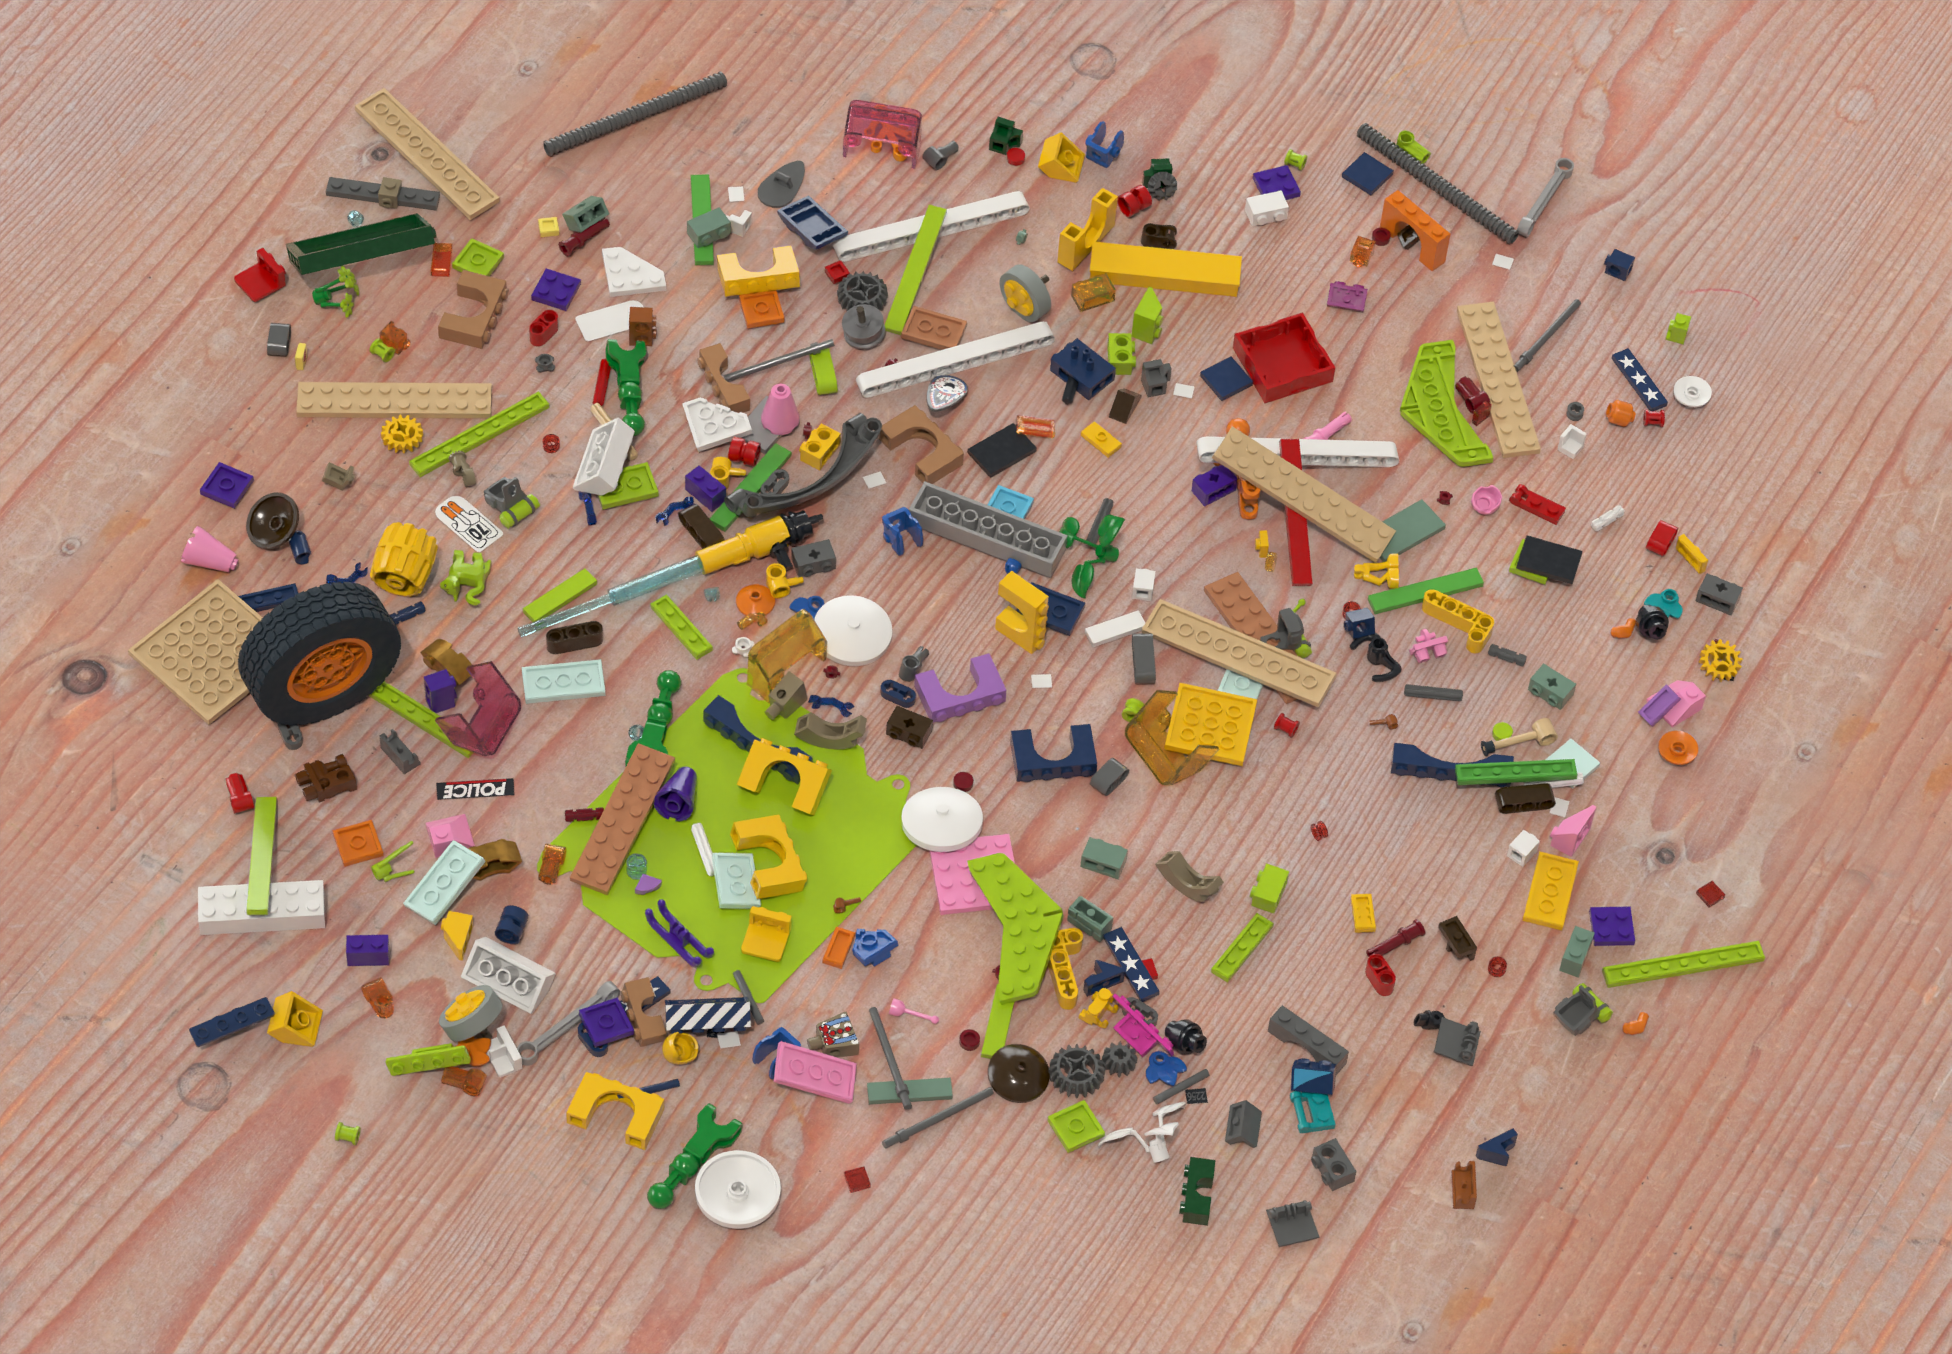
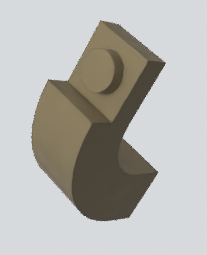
M810 712L797 719L794 735L811 745L821 748H851L856 746L857 738L864 735L867 718L860 715L845 723H831Z
M1180 851L1167 852L1155 864L1161 874L1174 888L1195 901L1204 902L1209 896L1217 893L1219 887L1224 883L1220 876H1203L1196 872L1187 863Z

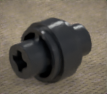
M1642 606L1636 618V626L1639 632L1646 638L1655 640L1663 638L1669 625L1666 613L1657 606Z
M1191 1020L1171 1021L1165 1028V1036L1174 1045L1172 1048L1182 1054L1200 1053L1207 1045V1038L1203 1035L1200 1026Z

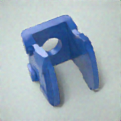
M1102 121L1094 129L1093 135H1088L1085 141L1087 146L1086 158L1104 168H1108L1113 158H1117L1124 144V132L1122 130L1118 131L1110 146L1105 149L1100 146L1106 135V123Z
M906 507L897 509L882 517L884 525L883 538L886 543L890 542L892 544V549L898 556L903 555L904 552L901 531L907 530L917 547L923 546L922 528L918 520L911 516L910 511ZM899 519V522L893 526V522Z
M780 1027L771 1036H766L756 1045L752 1061L754 1064H759L768 1054L777 1049L778 1043L781 1041L801 1047V1043L785 1028ZM776 1058L770 1066V1079H774Z

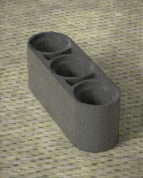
M1132 634L1135 684L1155 683L1156 668L1153 634Z

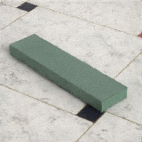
M951 1077L903 1080L909 1090L910 1102L950 1100L953 1098ZM895 1082L867 1083L869 1105L902 1103L896 1094Z

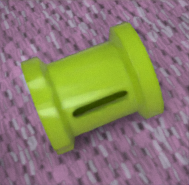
M1289 149L1284 164L1298 167L1302 171L1308 156L1305 154L1302 156Z
M380 338L376 339L369 349L370 353L377 354L385 363L389 362L395 353V349L388 347Z
M339 1122L335 1132V1141L344 1140L357 1145L361 1132L360 1126L350 1127Z

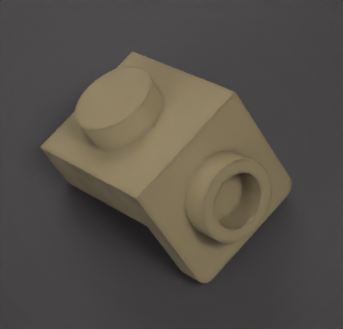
M383 177L378 193L379 206L397 209L402 180Z
M329 462L326 465L322 481L343 491L354 480V467L350 466L345 470Z

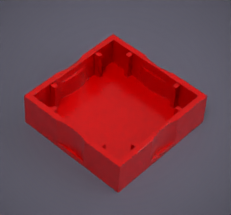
M1303 312L1280 319L1269 325L1258 326L1234 334L1233 350L1248 376L1252 379L1264 403L1331 383L1334 380L1335 366L1325 349L1317 341L1314 330Z

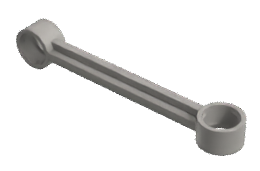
M1560 158L1556 161L1554 175L1527 216H1524L1519 223L1517 230L1520 235L1526 238L1529 237L1535 222L1563 179H1568L1572 176L1574 163L1570 159ZM1559 167H1566L1569 170H1562Z
M612 981L605 982L598 989L596 995L536 1040L520 1043L517 1047L519 1054L526 1049H531L535 1052L529 1058L522 1057V1065H533L538 1060V1053L582 1021L579 1016L580 1009L617 998L620 994L617 986Z

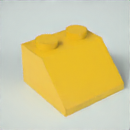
M1060 132L1045 139L1038 168L1049 178L1076 183L1079 180L1085 153Z
M293 991L276 997L273 1006L274 1016L270 1018L267 1034L282 1043L309 1047L315 1046L323 1010Z

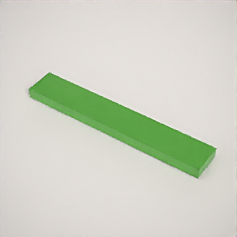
M709 174L691 175L693 218L711 211ZM713 242L697 248L694 244L695 265H714Z
M775 443L734 491L741 488L760 493L762 484L775 470L781 469L791 457L792 452ZM724 502L710 517V520L717 528L726 532L739 515L731 512Z
M1476 567L1368 595V601L1374 614H1379L1423 602L1425 592L1428 590H1437L1445 595H1452L1483 587L1484 581Z
M1575 759L1455 765L1457 785L1574 780L1578 776Z

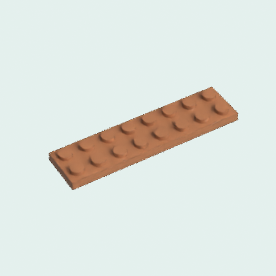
M1238 571L1204 586V592L1231 629L1259 641L1260 637L1277 631V624ZM1269 639L1267 644L1275 647L1280 640ZM1283 650L1297 656L1293 650ZM1276 690L1286 704L1297 700V698Z
M639 743L637 744L570 876V881L605 895L609 894L655 802L656 793L662 788L675 763V757Z

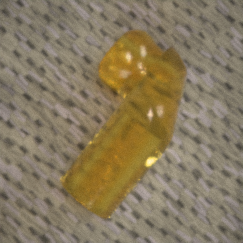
M762 612L750 613L740 619L737 625L743 630L756 621L759 626H763L768 622V619Z

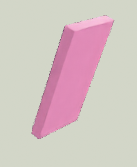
M781 1041L777 1047L774 1082L850 1104L853 1101L857 1063Z

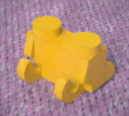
M1102 988L1099 992L1095 991L1091 997L1094 1001L1089 1005L1087 1011L1085 1009L1081 1011L1078 1018L1090 1025L1095 1024L1105 1029L1109 1024L1106 1019L1103 1022L1100 1021L1105 1012L1108 1010L1111 1013H1117L1119 1010L1118 1005L1115 1004L1113 1007L1110 1005L1114 1001L1110 990Z

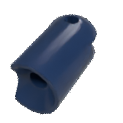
M296 530L288 540L295 562L300 565L307 564L311 555L307 538L304 532Z

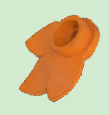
M473 1036L466 1040L458 1041L457 1046L464 1045L471 1058L470 1065L481 1066L490 1061L486 1053L490 1049L491 1039H475Z

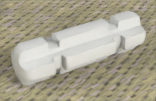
M1617 505L1613 510H1609L1593 520L1591 527L1595 531H1599L1617 520L1616 518L1623 516L1625 510L1620 505Z

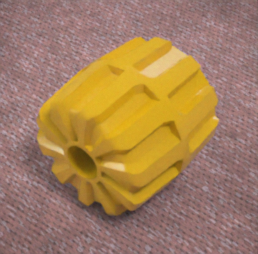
M395 522L387 526L375 551L370 571L371 580L379 588L394 595L411 597L420 594L435 561L438 549L437 539L434 536H428L427 530L424 528H415L414 524L405 523L403 525L400 522Z

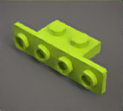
M452 1043L413 1049L411 1054L386 1058L385 1063L390 1074L396 1076L469 1064L471 1058L464 1045L453 1047Z

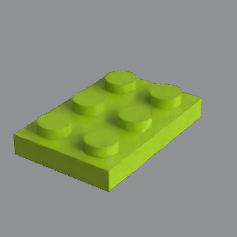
M646 462L624 467L619 476L616 489L604 495H597L603 510L659 497V492L649 464Z

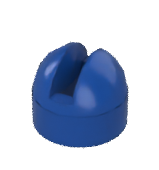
M1009 558L1005 564V571L1007 574L1011 571L1017 574L1022 564L1015 559Z

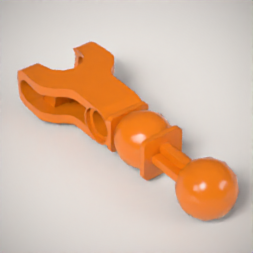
M1235 418L1228 422L1226 434L1233 426L1249 436L1250 426L1247 421ZM1236 474L1238 479L1237 490L1240 516L1243 519H1255L1258 515V498L1260 497L1261 489ZM1245 506H1252L1253 511L1247 512L1244 509Z

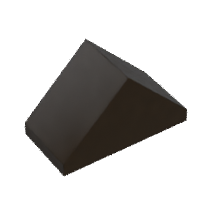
M1125 388L1119 389L1109 413V418L1127 424L1142 395Z

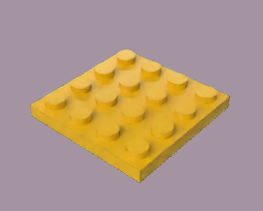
M1179 683L1164 749L1243 766L1258 699Z

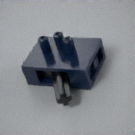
M1078 338L1073 342L1067 343L1063 350L1051 357L1050 371L1066 383L1062 401L1067 405L1073 402L1076 391L1089 401L1115 380L1116 368Z

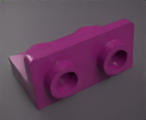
M1340 281L1330 283L1327 306L1364 312L1368 289L1358 284L1347 286L1346 283Z

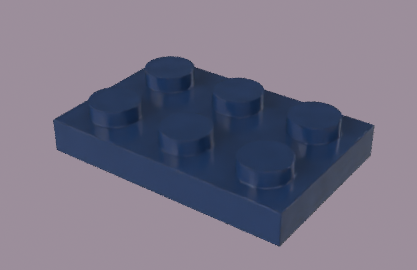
M1031 582L1033 586L1049 596L1046 627L1070 636L1085 608V602Z

